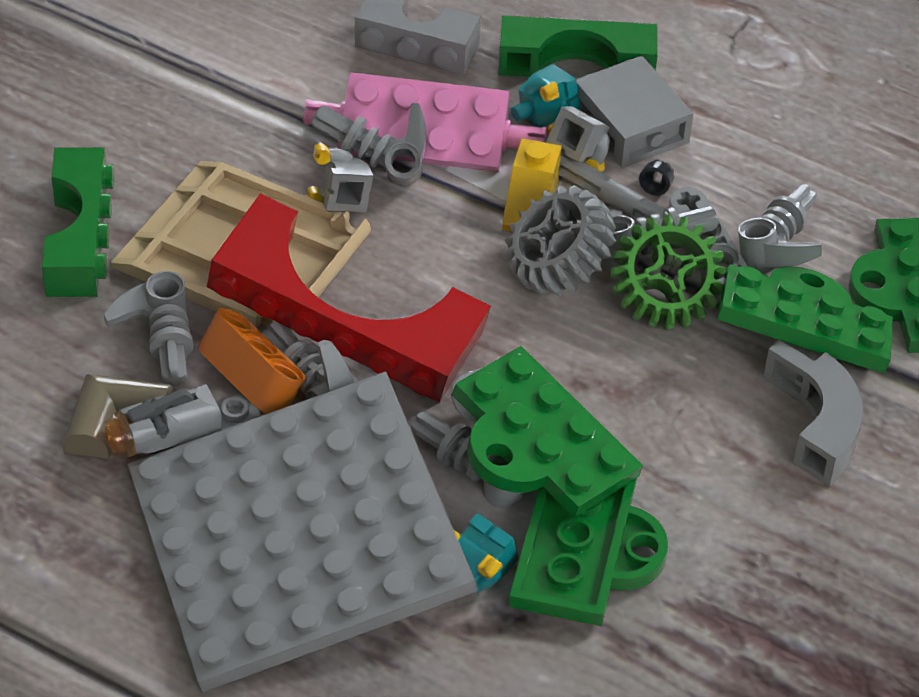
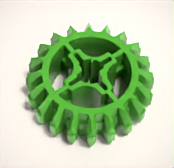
M664 215L660 227L653 217H649L646 220V230L638 224L632 226L630 232L633 238L622 236L619 245L623 250H617L613 253L612 260L619 265L611 268L610 277L622 280L613 286V293H627L620 306L623 309H627L634 304L637 309L634 312L633 319L636 321L640 320L644 313L650 315L651 317L648 321L650 328H655L659 318L664 319V327L667 331L673 329L675 318L678 319L683 328L690 326L691 315L695 319L702 321L707 315L704 307L714 309L718 304V300L713 294H721L724 284L717 279L725 277L727 268L714 265L723 259V251L710 252L709 249L716 242L715 236L702 240L700 235L704 227L702 224H698L693 232L686 229L688 225L687 217H682L678 226H673L671 215ZM669 243L679 245L691 254L679 255L672 250ZM651 245L654 251L651 256L653 266L646 268L643 274L635 275L634 263L636 256L643 249ZM664 265L670 266L669 270L671 268L676 270L677 273L673 280L667 279V275L663 277L660 274ZM701 270L702 281L699 292L690 299L685 300L683 292L686 288L683 279L690 277L694 271ZM650 289L659 290L665 295L667 302L672 303L656 300L645 291Z

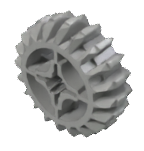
M559 185L554 194L544 190L542 199L539 201L531 199V207L526 212L518 211L521 218L517 223L509 225L513 234L505 239L508 249L504 255L507 258L508 267L511 269L512 274L527 289H531L533 292L536 291L545 297L550 293L561 297L565 289L576 292L579 282L590 283L589 275L595 270L602 271L600 262L611 257L608 247L616 242L612 233L616 226L613 223L608 207L594 193L589 192L587 189L582 190L575 185L569 189Z

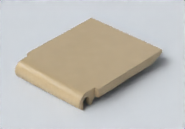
M200 161L111 261V267L147 282L151 275L160 271L176 272L185 281L187 300L215 312L219 308L231 309L247 318L256 328L260 324L269 327V324L276 321L262 317L255 311L231 299L224 298L206 287L212 258L260 193L299 211L293 239L289 244V254L294 269L301 281L318 298L370 234L371 227L367 219L364 218L359 227L355 229L349 222L350 215L348 211L342 213V211L326 210L324 203L223 162Z

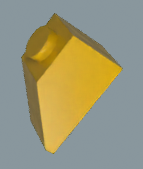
M521 138L512 168L502 230L512 232L509 225L520 220L521 217L518 211L526 212L531 207V199L535 201L542 199L544 190L554 194L559 181L561 145Z

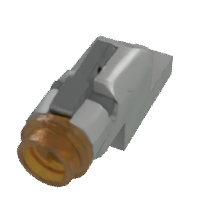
M204 384L189 390L179 389L166 396L149 398L143 401V403L120 409L118 413L113 414V419L104 422V430L114 456L125 454L127 457H131L139 453L148 454L172 446L176 447L260 417L261 414L241 392L215 401L209 388Z

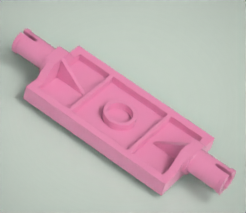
M349 72L346 98L342 101V104L307 99L305 103L307 110H304L303 116L304 125H312V119L316 111L321 106H327L353 122L359 116L367 119L366 129L370 131L373 127L379 128L378 136L382 138L389 134L396 139H402L407 134L411 103H419L426 128V148L422 163L499 172L502 153L507 152L508 148L518 149L521 138L545 142L546 127L511 124V120H507L510 91L353 72ZM341 142L338 143V149L341 148ZM354 150L351 154L358 155V152ZM401 155L395 159L399 161L415 162V160L408 155Z

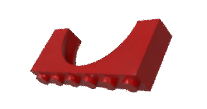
M260 193L212 258L206 287L224 298L231 299L255 311L262 317L270 318L294 330L300 336L308 337L316 342L322 340L331 341L341 356L348 357L372 369L377 374L387 372L389 378L411 388L419 395L427 396L440 403L483 333L491 305L452 287L447 295L431 308L404 318L369 319L338 310L312 293L301 281L292 264L289 244L293 239L299 211Z

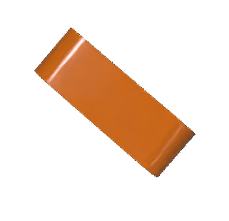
M219 308L198 345V350L256 408L266 414L290 406L305 380V374L247 318L231 309Z

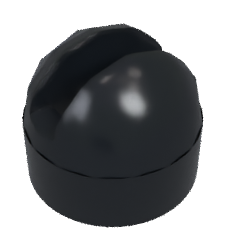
M657 159L646 164L639 175V183L642 189L654 196L665 194L674 181V170L671 165ZM658 172L662 174L661 183L655 181Z

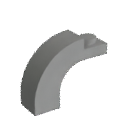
M778 340L768 350L763 378L802 402L815 418L798 436L793 464L830 487L845 472L855 452L863 417L860 391L850 373L828 353H823L816 361H813L801 351Z

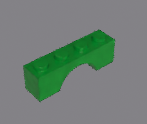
M502 15L498 76L530 77L552 63L568 59L586 60L606 69L643 56L656 71L658 57L657 24Z
M54 147L51 178L55 206L74 213L78 218L66 229L45 236L42 260L46 297H98L99 279H106L107 257L106 253H101V248H109V224L104 223V218H111L112 216L111 193H106V189H114L113 164H106L104 147Z

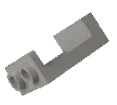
M643 56L576 79L578 90L576 96L579 97L581 112L589 110L598 121L610 127L608 133L615 140L613 159L621 168L690 142L694 113Z

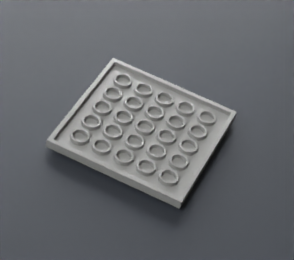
M387 372L128 464L202 693L477 592L473 574Z

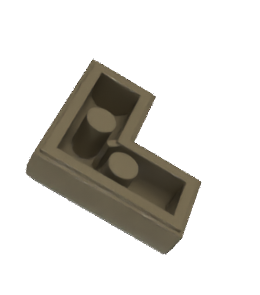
M86 374L64 440V453L109 459L119 425H121L120 409L143 403V401L149 398L166 396L173 392L172 385Z

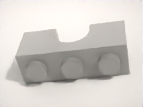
M364 0L355 15V47L464 75L479 47L481 16L444 7L436 19L428 22H416L407 18V0Z

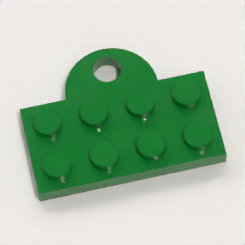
M919 217L877 219L874 232L879 249L867 252L856 260L851 270L849 293L856 305L876 307L886 315L892 316L893 321H899L908 353H919ZM872 282L879 285L881 288L871 289L864 286L862 283Z
M729 264L723 281L724 287L721 292L717 320L821 354L826 352L834 358L885 374L891 361L892 316L886 315L876 307H861L852 304L851 297L843 286L832 278L808 268L797 266L780 267L774 270L769 277L749 266L738 267Z
M522 346L455 383L452 396L477 420L467 445L469 462L477 475L493 487L514 493L531 492L544 487L575 518L638 478L644 465ZM499 455L508 464L504 466L495 465L486 456Z
M637 478L575 518L544 487L539 488L510 592L509 607L602 626L611 589L633 590L641 588L654 581L660 575L666 563L668 538L663 526L655 517L640 508L631 506ZM645 546L652 549L655 554L650 557H640L632 549Z

